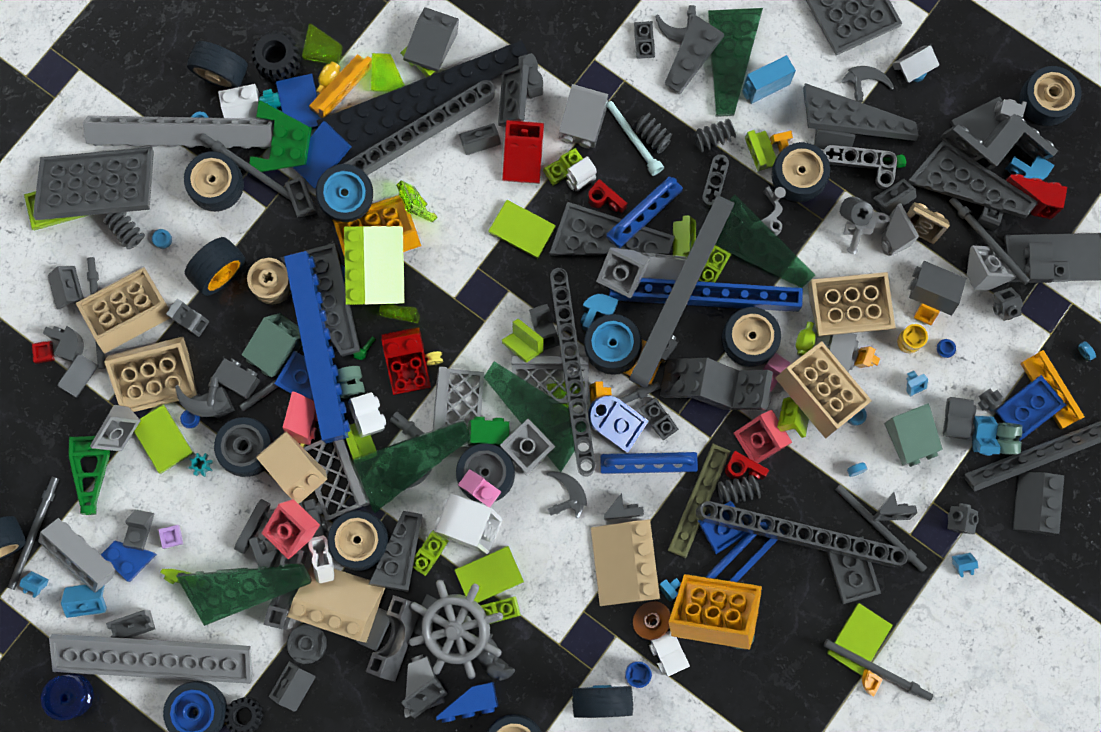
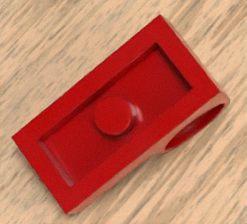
M600 179L590 189L588 202L591 207L601 208L608 202L609 207L615 212L619 211L622 214L627 209V202ZM599 194L602 196V199L595 200L592 196Z
M734 451L726 465L725 473L730 479H739L747 471L755 479L763 480L769 469ZM731 465H738L740 472H733Z

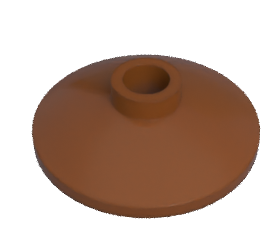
M660 602L645 603L638 608L634 615V629L644 639L655 640L661 638L670 628L669 619L671 613ZM657 621V623L654 626H652V622Z

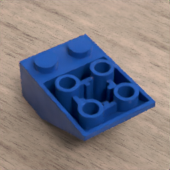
M494 682L471 687L441 712L436 719H442V723L456 720L455 716L462 715L463 719L474 716L476 711H482V714L494 712V708L498 706Z

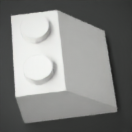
M255 84L218 91L224 118L263 119L256 117L260 93Z

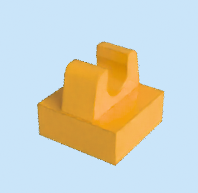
M792 131L773 134L770 137L771 145L777 144L779 152L789 146L788 141L793 138Z
M921 303L915 312L914 318L932 325L940 311Z
M870 346L861 347L854 365L859 368L873 365L878 366L880 358L874 355L876 349Z
M595 381L589 385L591 404L601 396L612 395L611 387H603V381Z

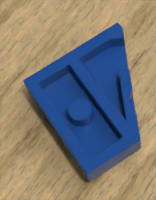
M114 541L101 554L105 560L113 564L115 570L127 582H131L157 555L155 552L145 549L141 551L125 548L123 543L119 541Z

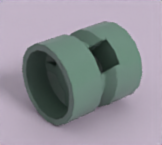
M360 366L338 369L339 375L336 377L337 382L341 383V398H354L365 394L364 384L360 381L362 378Z
M997 423L998 439L996 440L1001 447L1000 453L1020 454L1022 442L1019 441V438L1022 437L1023 426L1015 423Z

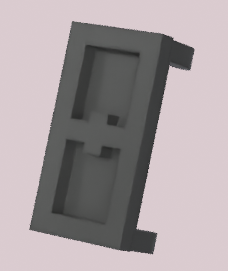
M142 610L106 623L107 628L111 629L113 633L110 636L112 638H132L155 630L150 610Z
M433 678L401 703L408 709L409 714L416 718L446 696L447 692L439 680Z

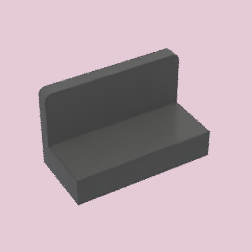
M57 266L48 274L56 309H62L67 304H76L84 299L75 266Z
M289 661L269 697L277 704L292 711H297L315 676Z

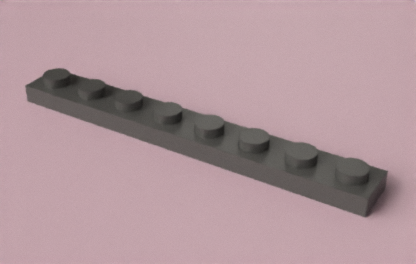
M1101 421L1022 451L1020 454L1009 456L965 474V480L975 492L1101 443Z

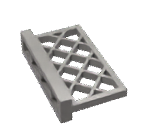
M512 356L511 404H568L567 395L563 399H556L552 395L559 387L566 393V389L562 386L565 382L564 379L559 383L552 376L557 370L563 371L561 356H536L528 362H524L518 356ZM580 356L581 370L585 371L583 382L585 381L584 390L586 404H588L589 359L588 357ZM573 367L569 368L568 370L572 371L568 374L572 375L577 369ZM516 370H524L528 376L520 382L516 378ZM538 370H543L548 375L541 382L533 376ZM530 377L538 384L531 392L523 385ZM549 378L557 384L550 392L543 386ZM575 386L570 392L573 393L578 387ZM520 387L528 393L524 399H515V392ZM539 387L547 393L543 399H537L533 395Z
M439 366L437 370L431 445L472 447L462 438L468 432V429L460 435L453 426L461 420L468 428V423L464 417L470 412L476 417H481L484 372L447 369V367ZM450 374H457L462 379L455 387L449 381ZM471 376H480L479 384L473 389L467 379ZM463 382L471 390L464 397L456 389ZM452 391L460 397V400L454 405L448 400V395ZM472 392L478 398V403L473 407L465 400ZM463 401L470 410L461 416L454 407ZM451 410L459 417L452 425L446 419V414ZM450 428L457 435L453 442L444 441L445 433Z
M346 439L333 442L335 447L332 454L323 451L326 443L322 440L303 447L306 451L311 449L318 451L315 459L317 462L322 453L331 456L327 466H321L326 470V475L328 471L337 474L334 484L324 482V484L332 487L328 497L323 496L320 491L323 484L315 490L326 521H330L362 506L372 504ZM334 458L341 462L339 472L330 469ZM341 476L347 478L348 481L345 490L337 487ZM335 489L344 492L340 503L331 499ZM347 494L354 496L355 505L350 507L344 505ZM330 501L339 505L336 513L329 515L327 509Z

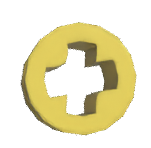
M442 352L426 354L425 358L428 359L426 364L437 365L443 363V359L440 358Z

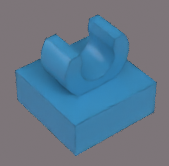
M914 370L907 373L906 391L910 397L927 389L928 378L925 374L918 376Z
M971 553L952 556V564L961 577H964V571L974 575V569L978 568V561Z
M31 571L21 579L19 586L23 588L24 594L28 591L33 592L32 597L35 598L47 586L49 579Z
M677 578L671 583L665 579L658 587L670 602L677 597L678 593L675 589L681 583Z

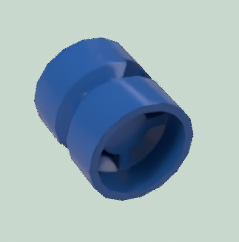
M641 661L632 662L626 667L625 679L629 685L643 688L651 681L652 672L646 663Z

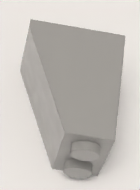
M572 84L559 130V138L566 143L575 142L584 148H595L607 110L608 94Z

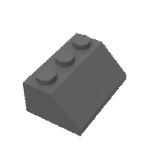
M1024 472L1018 475L1013 530L1049 536L1059 534L1064 475L1041 472Z

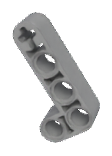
M829 145L823 150L825 154L832 151L834 155H838L842 151L840 160H838L839 156H833L832 159H829V155H826L830 165L876 169L875 183L881 189H886L894 183L897 157L893 152ZM845 153H852L854 155V160L847 161L845 159ZM864 155H871L873 162L866 163L863 158ZM883 157H890L892 164L885 165L882 160ZM882 175L889 177L890 181L888 184H883L880 181Z

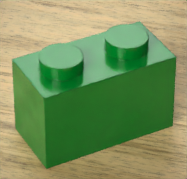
M474 417L473 420L468 422V445L474 446L487 443L500 447V444L509 437L510 421H504V418H493V421L485 420V417Z

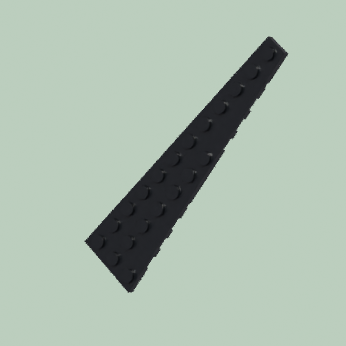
M521 40L316 121L318 126L323 121L327 122L352 146L338 163L344 164L479 82L496 79L504 71L518 66L519 57L527 55L528 52Z

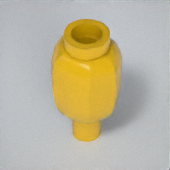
M331 61L320 72L318 77L320 85L316 90L318 93H321L339 75L341 67L335 62Z

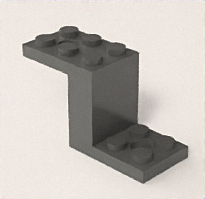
M1016 114L1001 121L984 143L969 134V130L959 124L946 130L941 136L944 141L988 170L997 167L1014 144L1033 159L1039 155L1046 160L1053 157L1058 151L1054 148V144L1051 141L1045 140L1040 136L1038 130L1027 125L1024 118Z
M709 358L667 359L660 396L664 398H694L723 410H766L773 372L770 370H737Z

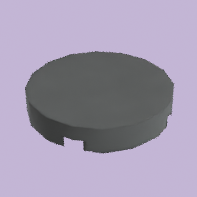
M310 624L296 627L287 639L288 653L296 662L302 664L318 661L324 655L327 647V639L324 632L319 627Z

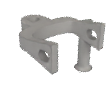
M768 186L763 192L775 206L774 211L768 217L753 222L742 204L737 207L736 211L751 230H758L763 227L769 236L775 237L782 230V223L777 220V217L781 214L783 208L778 200L785 196L786 191L783 187H777L775 193H773Z
M873 210L872 218L867 226H859L847 221L843 234L853 235L847 251L851 254L858 252L857 247L861 234L870 235L873 232L883 234L884 229L888 226L889 216L885 213L874 212Z

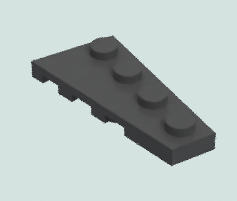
M694 14L665 80V85L681 94L723 39L724 33Z
M408 511L402 512L369 585L408 592L422 514Z

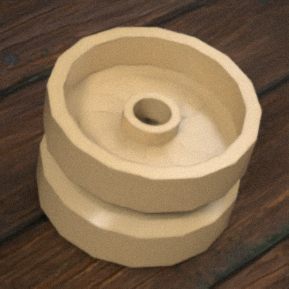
M273 258L260 259L249 269L247 275L248 286L257 299L263 303L279 304L291 294L287 269L279 260Z

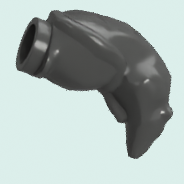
M490 634L488 643L497 647L496 643L491 638L493 634ZM485 650L476 657L480 666L492 679L504 680L511 677L515 672V669L509 667L501 658Z

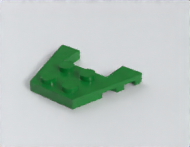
M259 101L256 117L275 121L269 159L250 156L249 164L260 172L306 165L312 128L272 107L268 103Z

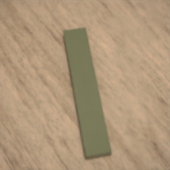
M712 443L668 548L669 552L686 559L700 526L698 523L699 519L696 516V509L702 503L710 501L729 456V450ZM703 507V513H704V514H705V511H706L707 507Z

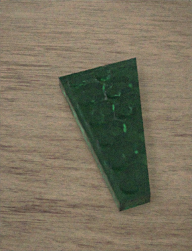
M763 8L708 10V23L724 33L723 39L711 53L715 117L734 116Z
M735 194L730 199L735 204L715 245L803 288L816 274Z
M494 361L484 376L485 380L521 424L529 419L555 446L547 456L559 471L562 472L575 451L569 409ZM578 424L575 429L578 432H584L586 427L583 424Z
M464 419L354 458V464L374 514L471 439Z
M303 563L279 565V567L270 568L262 566L258 567V569H223L206 573L204 571H197L193 574L178 573L176 576L204 626L311 584L312 581Z

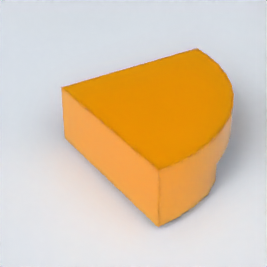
M864 669L862 676L863 687L869 695L874 697L883 679Z

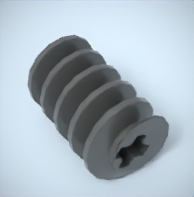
M648 113L645 116H641L631 129H636V133L641 134L642 139L647 138L646 143L652 144V149H657V153L660 154L670 144L672 134L670 133L665 136L664 134L667 129L664 128L660 131L661 123L654 125L656 119L649 120L651 114Z
M725 119L724 123L719 121L717 125L713 123L710 127L704 126L703 130L699 128L694 132L696 144L701 152H704L703 146L710 150L711 143L716 148L717 141L724 145V139L731 143V137L736 138L735 129L730 119Z
M854 196L846 198L842 202L839 211L841 216L859 226L867 225L873 215L871 205Z
M127 212L107 214L103 222L108 225V228L113 232L114 236H117V239L122 242L126 249L134 248L145 237L144 233H139V227L134 228L136 223L130 222L131 217L126 216Z
M753 475L748 476V481L743 476L740 482L737 478H734L733 484L730 480H726L725 485L722 481L718 482V495L721 504H723V500L728 503L732 498L735 503H738V497H741L743 502H745L746 495L753 500L755 493L758 498H761L758 481Z

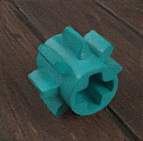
M272 89L263 91V96L259 97L260 101H264L274 108L281 106L278 92L273 93Z
M196 453L194 459H189L192 463L188 469L195 470L193 475L198 476L201 473L202 476L206 477V472L213 471L210 468V464L214 463V461L207 460L208 454L205 453L201 457L199 453ZM200 461L205 463L202 465V468L198 467L200 465Z

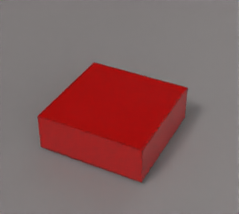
M52 341L32 344L34 363L55 360Z

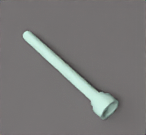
M608 101V109L648 163L647 166L650 174L655 176L664 169L662 163L653 159L612 101Z

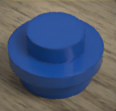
M943 339L937 344L936 350L941 357L950 358L956 352V345L950 339Z
M185 410L181 414L180 421L184 427L192 429L199 424L200 416Z

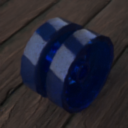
M73 673L57 676L50 680L43 688L41 705L45 713L52 719L59 721L70 720L79 717L89 709L94 697L93 688L90 682L82 675Z

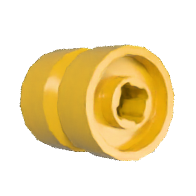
M911 324L899 334L897 339L898 347L904 353H915L926 344L928 333L923 326Z

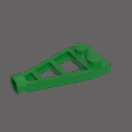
M95 436L69 437V460L81 515L97 514V501L110 457V450L90 447ZM96 456L98 463L95 471L92 473L83 472L81 459L83 457ZM83 478H95L92 492H84Z

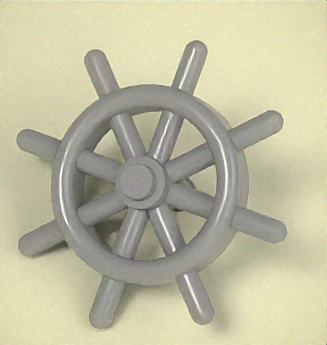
M437 580L436 586L440 599L434 602L428 609L416 602L410 605L412 610L423 615L424 618L422 621V635L411 638L409 644L416 646L425 643L430 652L438 658L432 670L434 674L440 673L445 662L451 664L463 663L468 678L473 679L475 678V672L471 660L476 658L483 650L496 657H499L502 653L500 649L489 644L488 641L490 637V623L502 620L503 614L498 612L487 616L483 608L474 601L479 590L478 584L471 586L467 596L459 594L448 595L444 582ZM452 605L461 606L457 618L454 614ZM441 607H444L448 620L436 614ZM468 611L475 617L474 620H471L467 615ZM433 622L444 627V629L433 631ZM479 627V637L467 630ZM447 637L446 642L442 647L437 641V639ZM463 638L476 646L468 652ZM454 641H456L459 653L450 652Z

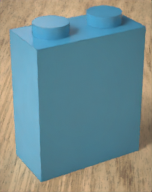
M786 55L747 74L742 92L744 97L750 100L751 104L791 84L796 70L788 56Z

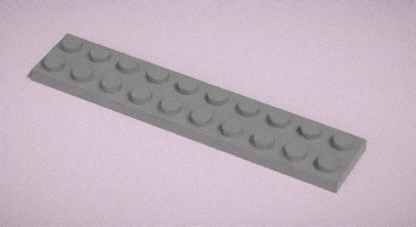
M51 634L49 638L53 672L251 684L252 681L251 646Z

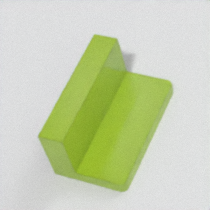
M755 130L747 132L745 141L757 172L773 167L776 155L767 132L755 133Z
M683 216V221L673 222V236H675L673 255L688 257L696 240V220L691 216Z
M520 319L512 322L513 333L502 339V344L524 362H528L544 352L543 338Z
M791 397L783 398L778 429L781 432L795 429L801 438L806 437L809 418Z
M355 423L349 424V438H346L354 462L357 464L377 456L378 453L371 435L360 438Z

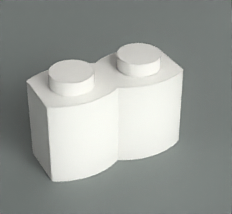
M588 156L567 169L568 174L566 176L568 179L566 182L572 190L579 191L596 180L595 174L597 171Z
M371 392L351 398L348 401L360 438L384 430L386 420L384 415H380L378 410L380 404L377 396L374 397Z
M324 535L313 537L309 541V550L315 579L319 584L333 581L334 568L328 540Z
M668 631L661 638L651 640L652 644L649 647L653 656L657 655L660 660L657 665L662 675L666 673L668 677L690 667L677 637L671 636V631Z

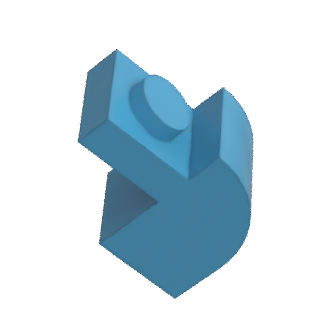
M1038 155L1030 166L1014 157L1005 169L1011 175L1021 174L1025 178L1044 180L1054 165Z
M596 294L589 297L583 304L582 310L588 313L584 312L580 321L583 324L582 330L587 331L596 316L603 317L604 315L614 314L618 300L604 294Z
M974 416L973 451L987 456L1000 454L1001 447L996 440L998 424L995 418L991 416Z

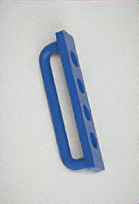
M668 177L607 233L606 238L617 248H621L681 193L683 187L677 183L676 178ZM665 192L668 193L669 197H667V198H661V197H660V196L663 195ZM652 204L656 205V209H648ZM640 215L643 217V221H635ZM627 227H629L631 232L627 234L623 233V231Z
M696 452L601 454L600 456L601 474L697 472L698 470ZM664 464L662 468H656L654 465ZM673 464H683V466L676 468ZM615 465H625V467L618 469ZM634 465H645V466H644L643 468H641V469H638V468H636Z
M761 522V528L767 530V523ZM781 528L779 529L782 534L785 533ZM747 533L708 573L706 578L715 579L757 535ZM770 538L729 581L738 582L771 548L777 539Z

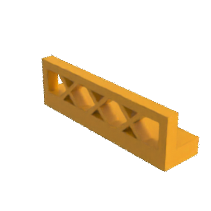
M357 54L309 105V108L321 118L327 117L372 69V59L369 56L363 59Z
M1044 350L1020 363L1031 382L1042 375L1065 402L1066 406L1052 416L1060 430L1085 417Z

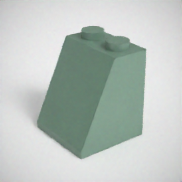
M281 313L264 317L242 356L246 358L248 363L259 367L266 376L274 377L279 375L294 351L298 352L302 346L299 327Z
M929 403L894 416L884 423L902 466L907 464L910 467L921 463L919 459L924 457L930 460L939 456L937 452L943 450Z

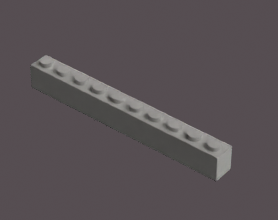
M87 116L83 122L86 144H93L94 146L129 144L133 147L148 145L150 147L185 145L189 148L195 146L212 148L200 140L204 133L213 140L220 141L224 144L225 148L241 146V148L260 147L267 149L271 147L274 120L255 118Z

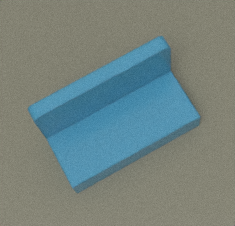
M87 585L66 587L61 600V606L66 618L106 613L107 606L103 598L105 585L96 593Z

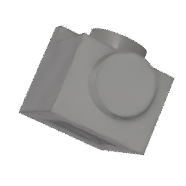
M1004 99L1002 102L998 101L994 108V112H996L995 119L1003 121L1014 114L1023 118L1027 102L1023 101L1021 104H1018L1015 100Z

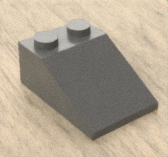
M424 7L415 25L403 60L438 72L458 34L459 18Z

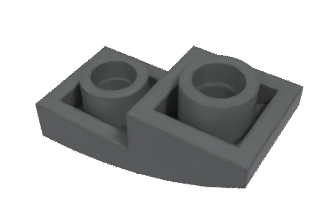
M653 21L634 22L637 59L655 58Z
M656 397L639 408L662 440H665L679 430Z

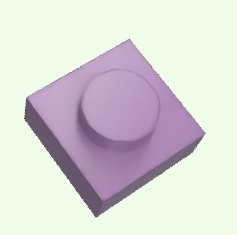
M180 525L159 529L162 549L183 545Z

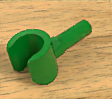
M897 155L896 167H905V156ZM883 157V162L892 163L890 157Z
M371 337L363 349L360 348L361 352L353 354L354 358L363 360L366 357L368 348L376 339Z

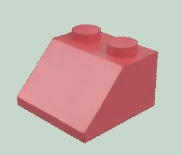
M292 391L283 430L284 432L287 431L298 443L310 445L317 433L315 425L318 419L313 400Z
M773 410L759 415L734 432L749 459L756 463H760L792 443L786 431L781 432L778 429L779 420Z
M292 499L278 504L262 534L287 559H290L312 539L320 524Z

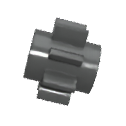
M990 388L978 396L981 401L977 404L982 410L988 409L991 412L1002 404L1000 399L1003 396L998 389L993 392Z

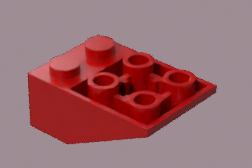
M506 121L502 181L540 184L544 123Z
M1021 174L1010 175L1005 180L1038 201L1037 205L1030 212L1033 216L1052 219L1064 208L1067 187L1061 186L1058 182L1047 183L1039 178H1025Z
M420 328L382 334L381 341L393 395L431 388Z

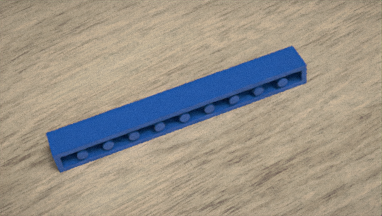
M307 251L284 256L322 441L330 443L349 438L350 426L348 420L345 421L344 418L346 407L345 403L341 402L340 399L342 388L336 380V376L339 375L336 365H333L332 358L335 357L332 346H329L328 342L331 336L329 329L325 328L324 323L327 321L325 310L321 309L323 298L321 292L317 290L319 279L313 271V268L316 267L315 260Z
M642 278L631 298L610 289L609 296L618 301L665 304L676 280ZM697 282L687 305L727 308L758 307L764 310L799 312L802 308L803 288Z

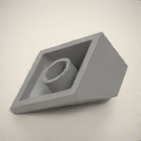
M901 203L889 215L890 220L882 237V247L890 256L909 248L919 237Z
M973 245L970 248L967 276L974 290H990L1016 278V275L990 247Z
M610 248L596 282L631 298L644 276L651 258L634 250Z
M114 405L90 447L122 451L141 420L129 407Z
M529 419L500 444V447L526 476L555 448Z

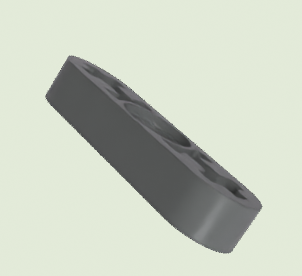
M716 155L712 160L702 196V203L708 208H711L715 201L708 202V198H706L709 197L711 190H714V199H716L717 195H721L729 166V160L725 155ZM719 160L723 161L720 172H716L717 163ZM718 177L721 183L717 186L712 185L710 179Z
M263 499L259 500L239 536L234 550L245 554L250 546L249 539L255 537L266 516L265 514L270 509L271 503Z

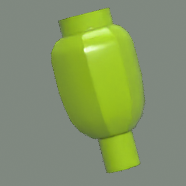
M808 321L806 328L798 334L795 347L798 350L797 355L803 356L815 345L816 336L813 331V322Z

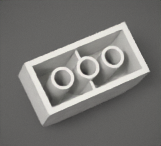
M450 494L443 503L441 517H438L435 523V532L452 542L489 555L502 518L490 507Z

